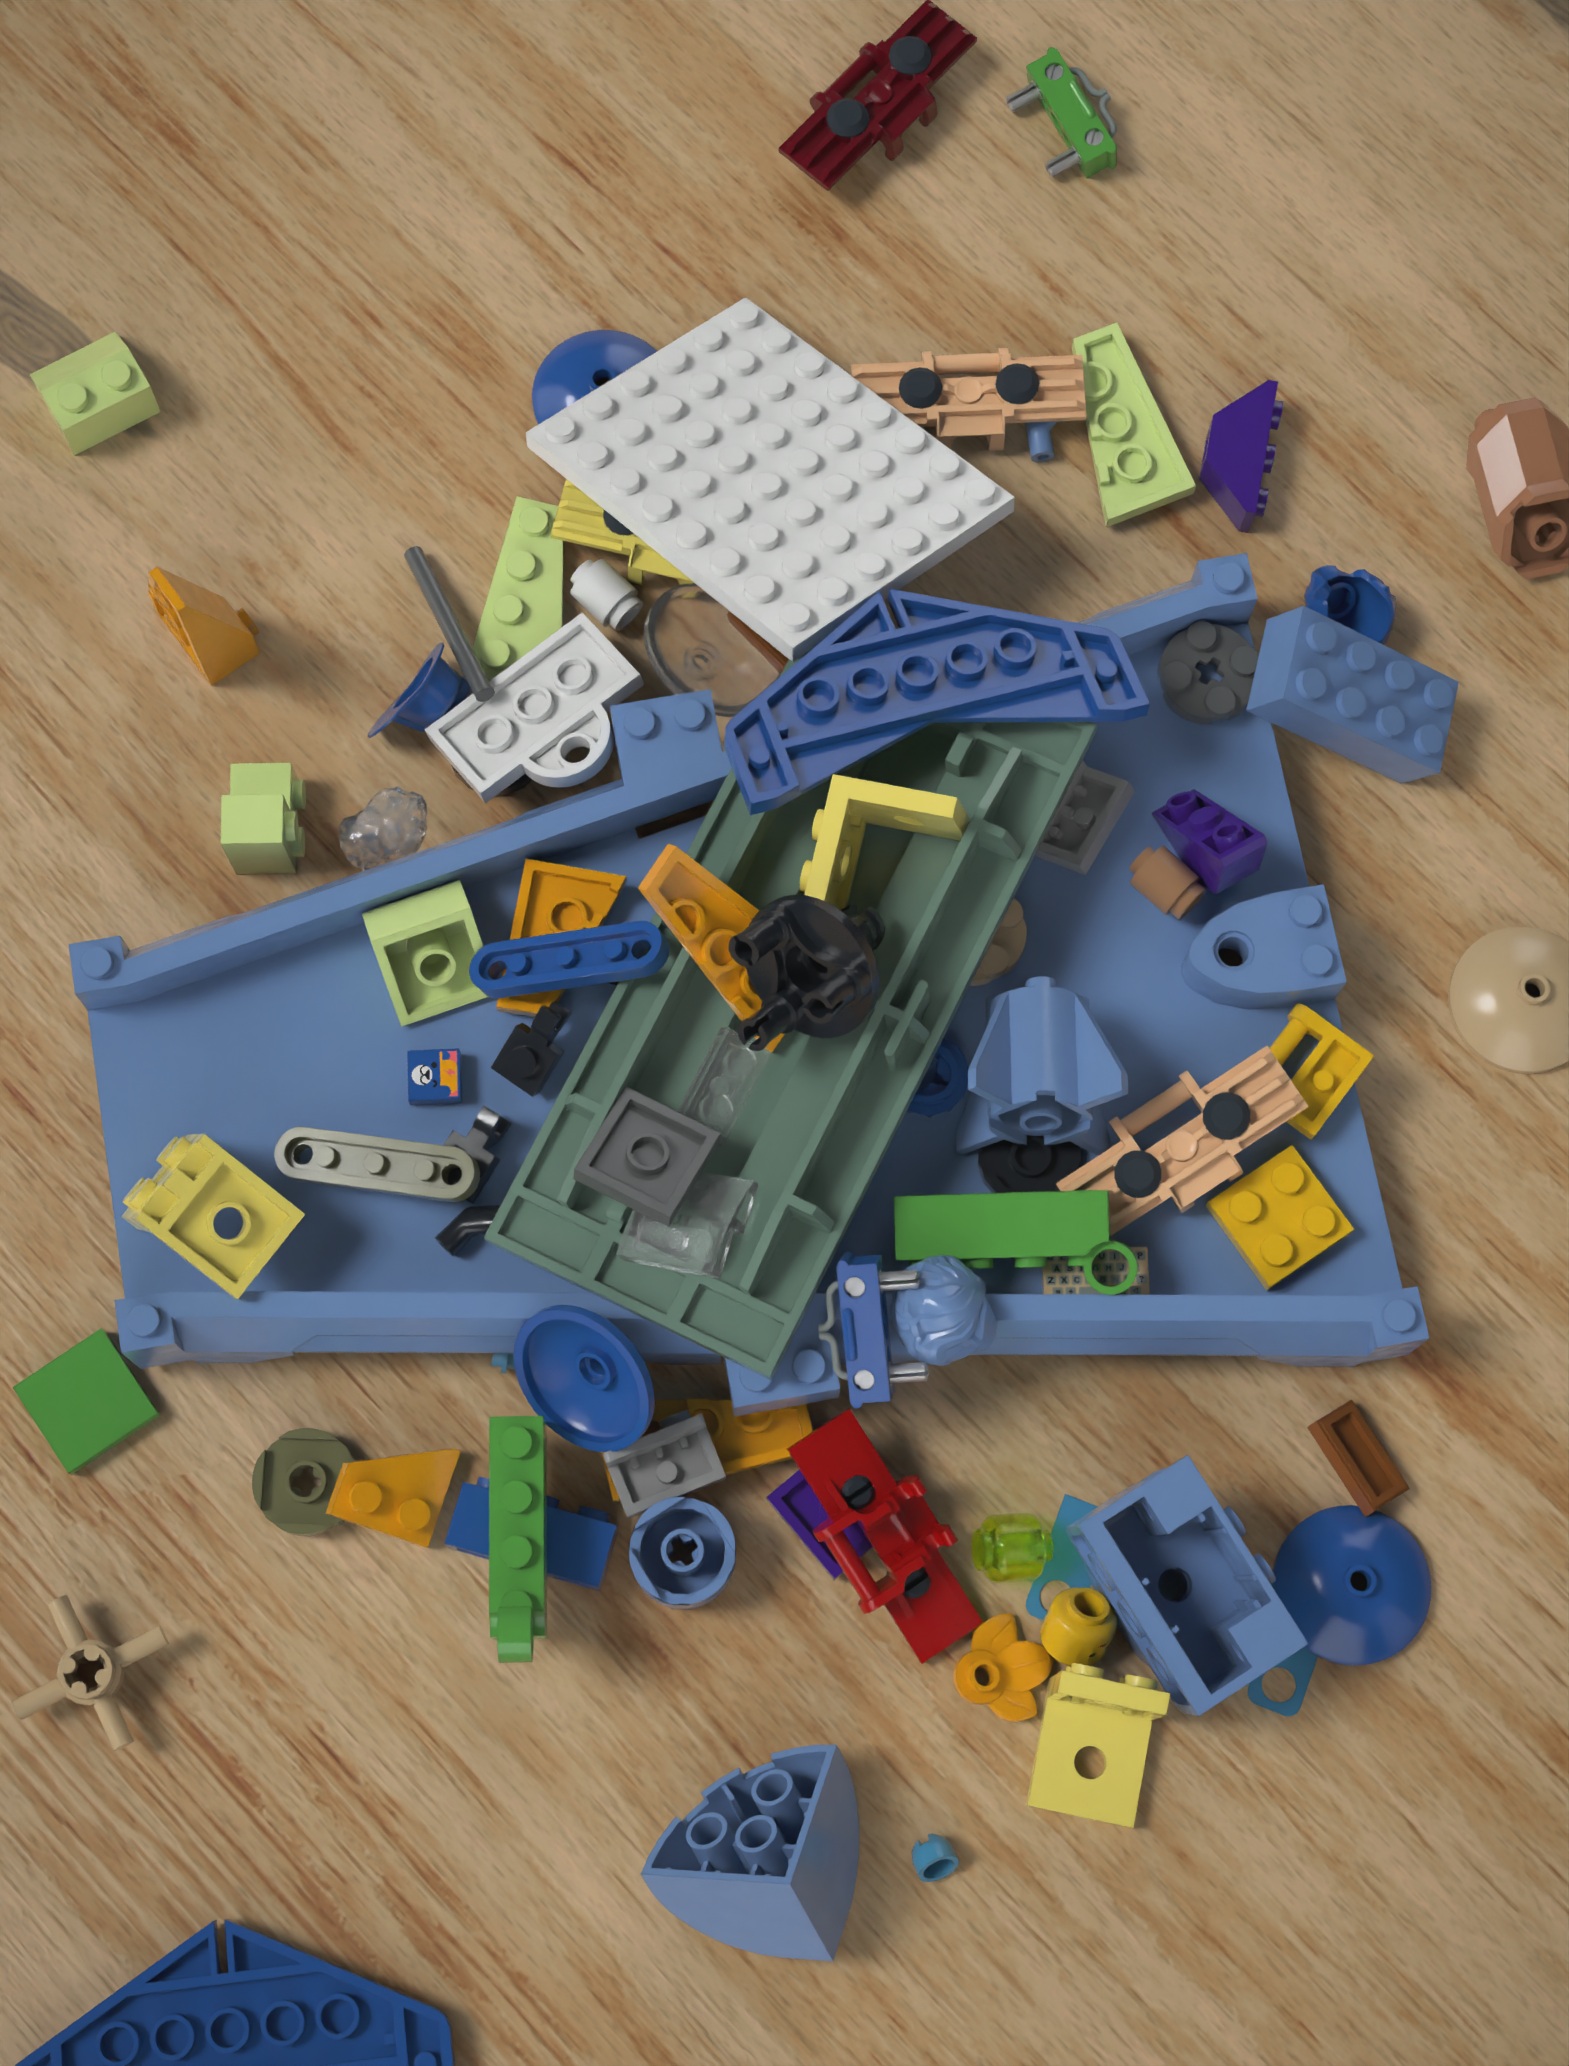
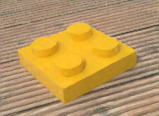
M1293 1145L1209 1200L1205 1205L1266 1291L1354 1231L1350 1222Z

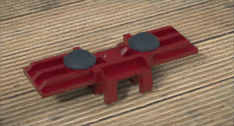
M926 0L886 41L881 40L877 45L870 42L865 43L859 50L860 56L823 93L816 92L810 98V105L815 112L779 147V153L827 191L879 140L886 149L885 156L890 161H894L904 149L903 132L918 117L919 122L924 127H927L937 117L936 99L929 89L977 42V37L932 1ZM872 70L877 74L853 99H844Z

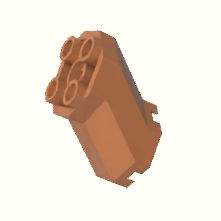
M1536 397L1499 404L1495 409L1485 410L1476 419L1475 429L1469 435L1466 470L1474 479L1493 551L1502 562L1512 566L1525 579L1563 572L1569 566V428L1557 414Z

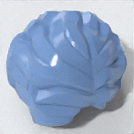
M930 1256L914 1265L908 1266L905 1270H917L919 1274L917 1279L920 1280L917 1289L894 1290L893 1302L890 1308L892 1326L908 1353L927 1365L946 1366L953 1361L965 1358L972 1352L987 1350L996 1336L997 1321L985 1296V1282L953 1256Z

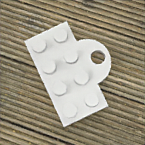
M582 612L490 680L495 691L491 699L479 702L474 694H471L424 730L429 740L485 803L524 774L545 786L557 788L570 787L589 780L605 766L614 746L613 728L607 712L610 711L611 705L619 704L642 687L644 683L640 673ZM576 747L590 749L588 756L580 762L570 763L565 761L568 752Z

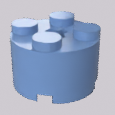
M671 1497L652 1505L638 1519L630 1538L629 1561L638 1585L652 1600L670 1609H693L714 1600L730 1582L736 1563L735 1538L727 1519L714 1506L694 1498ZM681 1541L685 1547L692 1544L697 1547L692 1552L693 1563L685 1566L681 1561L672 1563L669 1560L674 1555L672 1545L675 1542Z

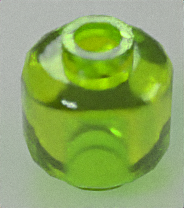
M1025 1512L992 1514L987 1516L981 1523L980 1528L973 1531L971 1539L972 1560L975 1568L978 1571H983L984 1575L991 1582L1000 1584L1034 1581L1042 1574L1045 1563L1051 1561L1053 1557V1539L1051 1533L1048 1530H1043L1040 1521L1033 1514Z

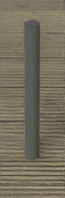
M414 546L409 548L405 552L404 558L476 700L479 702L488 701L494 696L495 691L421 547Z

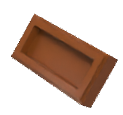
M1353 1400L1348 1401L1307 1427L1365 1517L1410 1489Z

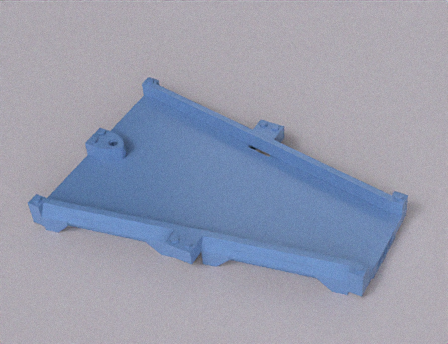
M1247 553L1198 561L1191 581L1099 612L1088 619L1076 622L1107 628L1119 636L1150 702L1147 716L1120 722H1092L1097 724V733L1083 758L1087 767L1129 781L1135 792L1086 875L1034 856L1014 896V899L1022 906L1023 918L1027 927L1026 943L1017 965L1006 975L1003 974L1001 977L992 979L990 983L984 985L969 986L944 1036L945 1039L951 1041L959 1048L967 1061L969 1069L986 1029L985 999L987 996L1025 987L1028 979L1040 976L1055 979L1058 988H1064L1078 995L1086 996L1089 999L1091 1014L1128 1074L1129 1094L1099 1104L1110 1135V1148L1119 1143L1120 1140L1108 1121L1116 1116L1121 1120L1179 1082L1178 1075L1186 1070L1201 1089L1265 1046L1270 1048L1289 1023L1287 1015L1297 1003L1309 1007L1343 1032L1336 997L1347 983L1324 884L1309 887L1272 723L1246 711V709L1237 717L1230 720L1226 718L1220 721H1213L1212 724H1196L1187 721L1167 706L1162 696L1164 692L1160 686V678L1158 680V664L1166 645L1176 634L1188 629L1191 624L1197 621H1206L1210 624L1227 627L1240 634L1254 648L1248 621L1257 602V595ZM1208 664L1207 666L1199 665L1196 667L1201 672L1199 681L1208 684L1211 679L1221 681V676L1217 674L1215 666ZM711 689L611 705L612 728L621 773L620 780L536 808L514 819L241 914L226 916L132 950L129 949L121 936L69 944L75 995L88 1011L125 1296L124 1299L114 1300L120 1348L124 1356L140 1369L189 1360H194L196 1363H253L294 1356L295 1352L514 1353L518 1332L528 1319L538 1311L550 1306L572 1305L592 1311L615 1324L634 1343L644 1361L670 1365H721L720 1355L487 1243L484 1239L485 1235H475L454 1256H451L434 1238L458 1214L470 1206H501L616 985L602 983L567 988L558 1003L572 1013L553 1041V1044L565 1052L541 1092L532 1097L491 1069V1066L515 1026L524 1023L531 1028L535 1017L498 1011L496 1007L498 998L487 997L401 1027L362 916L363 912L460 880L483 947L490 943L510 940L525 859L627 876V883L602 926L634 921L650 922L656 911L640 892L638 886L667 844L677 846L687 853L706 816L641 839L638 838L635 828L715 800L732 768L724 743L721 744ZM1195 789L1263 833L1268 844L1260 869L1218 894H1214L1204 887L1206 892L1200 901L1185 917L1178 920L1171 913L1167 916L1163 914L1130 884L1134 873L1129 870V867L1141 852L1149 846L1156 851L1164 845L1179 858L1152 816V812L1166 805V802L1172 796ZM1221 949L1236 951L1242 959V965L1236 967L1224 964L1219 958L1218 951ZM503 971L499 973L497 979L502 978ZM1306 1034L1282 1065L1290 1080L1320 1042L1312 1035ZM459 1048L461 1052L462 1103L410 1105L408 1101L407 1051ZM934 1058L917 1093L921 1094L922 1090L926 1089L930 1083L941 1084L942 1081L935 1077L938 1059ZM1355 1083L1312 1140L1287 1122H1284L1234 1155L1242 1168L1243 1174L1233 1181L1229 1182L1226 1179L1194 1200L1195 1205L1182 1214L1170 1197L1111 1236V1240L1120 1241L1129 1247L1148 1248L1150 1295L1042 1294L1041 1267H1015V1257L993 1258L994 1268L970 1269L985 1282V1296L995 1315L997 1330L996 1336L987 1350L972 1352L969 1355L1257 1356V1359L1299 1367H1354L1359 1363L1410 1354L1430 1339L1418 1286L1402 1288ZM968 1086L964 1097L961 1098L950 1112L945 1111L935 1114L930 1118L925 1115L906 1112L772 1381L724 1358L734 1416L839 1397L840 1384L833 1368L831 1345L827 1340L819 1339L818 1325L824 1324L828 1319L826 1290L830 1284L838 1281L836 1265L845 1252H851L853 1256L882 1255L883 1272L903 1271L909 1266V1260H896L894 1196L991 1193L983 1183L977 1165L979 1149L966 1154L956 1151V1131L971 1092L968 1090ZM1191 1098L1133 1136V1139L1141 1151H1145L1200 1115V1110ZM483 1105L512 1123L504 1137L489 1150L491 1154L501 1160L474 1204L467 1200L444 1202L300 1182L283 1174L277 1167L274 1157L275 1146L279 1138L286 1131L295 1127H309L444 1145L452 1130L466 1138ZM189 1134L207 1135L305 1214L239 1299L233 1298L151 1232L138 1230L121 1217L129 1208L122 1202L123 1199L142 1177L146 1180L148 1178L152 1179L162 1167L156 1159L175 1136L180 1139L182 1136L186 1137ZM1293 1145L1350 1222L1354 1231L1266 1291L1205 1205L1209 1200ZM1080 1147L1081 1167L1098 1155ZM307 1148L301 1153L300 1162L302 1165L307 1164L312 1159L313 1151L311 1148ZM231 1207L221 1209L214 1218V1230L224 1239H231L237 1236L243 1226L240 1213ZM837 1289L834 1292L835 1323L832 1328L824 1332L834 1335L837 1339L841 1365H846L839 1290ZM894 1290L885 1291L892 1363L916 1361L917 1359L912 1357L906 1347L903 1346L892 1326L890 1308L893 1302Z

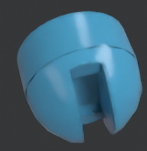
M933 1833L928 1834L930 1841L924 1844L918 1839L911 1851L913 1866L919 1879L923 1882H933L945 1878L959 1864V1860L950 1842L946 1838Z

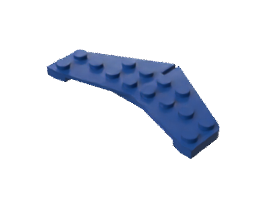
M889 589L888 603L898 624V629H895L879 591L736 714L726 725L724 746L749 814L754 815L779 808L832 779L833 774L839 775L932 723L1120 722L1147 716L1150 702L1121 639L1116 633L1107 628Z
M224 1919L228 1960L227 1973H221L217 1920H214L15 2065L455 2066L451 2023L447 2015L439 2008L230 1919Z

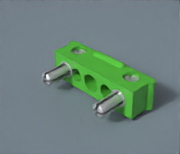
M1050 47L1045 56L1026 66L1029 85L1006 97L1007 106L1012 112H1015L1036 99L1040 101L1069 149L1045 163L1046 171L1051 177H1055L1078 164L1086 179L1107 167L1114 169L1117 166V147L1112 138L1116 134L1117 127L1106 109V103L1111 100L1110 95L1105 88L1096 90L1081 69L1077 67L1069 68L1058 49ZM1073 75H1077L1086 90L1092 96L1102 97L1099 102V110L1109 125V132Z

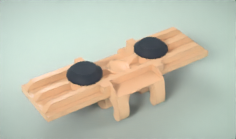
M1008 347L998 348V353L932 355V351H922L921 362L851 364L852 377L918 426L935 427L936 439L949 449H951V444L955 437L986 436L989 451H1003L1005 423L1086 420L1087 418L1082 355L1011 358ZM998 372V376L987 377H938V375L942 374Z
M1268 1046L1260 1049L1201 1089L1186 1070L1178 1075L1179 1082L1121 1120L1116 1116L1108 1121L1120 1142L1056 1183L1059 1190H1109L1110 1230L1112 1236L1170 1197L1182 1214L1195 1205L1194 1200L1226 1179L1231 1182L1242 1175V1168L1234 1155L1308 1107ZM1192 1098L1200 1110V1115L1145 1151H1141L1133 1136Z

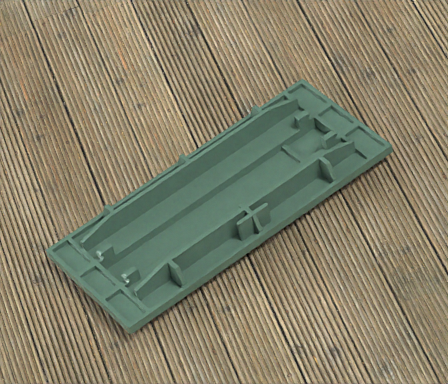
M807 653L802 655L794 662L788 660L780 676H782L788 669H790ZM1092 722L932 723L839 774L851 778L957 797L970 818V822L960 841L869 823L866 824L848 905L856 903L858 908L857 912L852 916H857L866 911V908L872 907L883 919L885 936L878 948L873 951L879 972V994L875 1007L869 1017L853 1031L843 1036L818 1038L793 1030L790 1033L784 1034L772 1053L764 1049L761 1051L750 1050V1045L756 1039L752 1038L745 1045L741 1043L737 1029L742 1021L661 917L655 912L650 922L666 936L670 946L669 957L665 965L651 976L618 982L484 1236L485 1241L772 1381L1097 733V724ZM731 768L686 854L759 911L770 902L783 896L804 895L805 892L800 891V876L805 861L813 860L817 841L812 839L813 821L817 810L825 809L832 779L777 809L750 815ZM650 948L644 950L640 958L645 956L649 952ZM625 1087L631 1088L721 1133L718 1147L669 1227L573 1179L574 1168Z

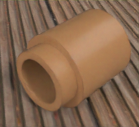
M1164 845L1156 851L1150 846L1147 847L1129 867V870L1134 873L1130 884L1163 914L1167 916L1171 913L1178 920L1185 917L1206 892V889L1198 883L1200 877Z

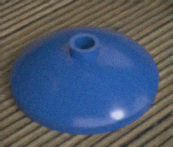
M615 330L588 331L565 340L546 356L536 373L532 389V403L537 424L542 423L599 388L595 384L596 380L600 378L612 380L656 353L657 350L634 335Z
M555 1305L544 1308L524 1323L518 1332L514 1345L516 1376L528 1403L538 1416H544L546 1425L572 1444L597 1452L622 1450L633 1444L643 1435L650 1425L654 1413L655 1398L653 1384L643 1357L634 1343L621 1329L592 1311L572 1305Z
M1345 1505L1327 1508L1312 1514L1300 1522L1288 1534L1274 1562L1273 1573L1276 1581L1272 1583V1587L1308 1642V1645L1303 1648L1326 1661L1340 1665L1360 1666L1385 1660L1400 1652L1415 1638L1427 1617L1431 1601V1577L1425 1556L1413 1536L1400 1523L1377 1510L1365 1517L1358 1506ZM1354 1572L1362 1573L1366 1577L1367 1587L1364 1591H1357L1352 1587L1350 1578Z

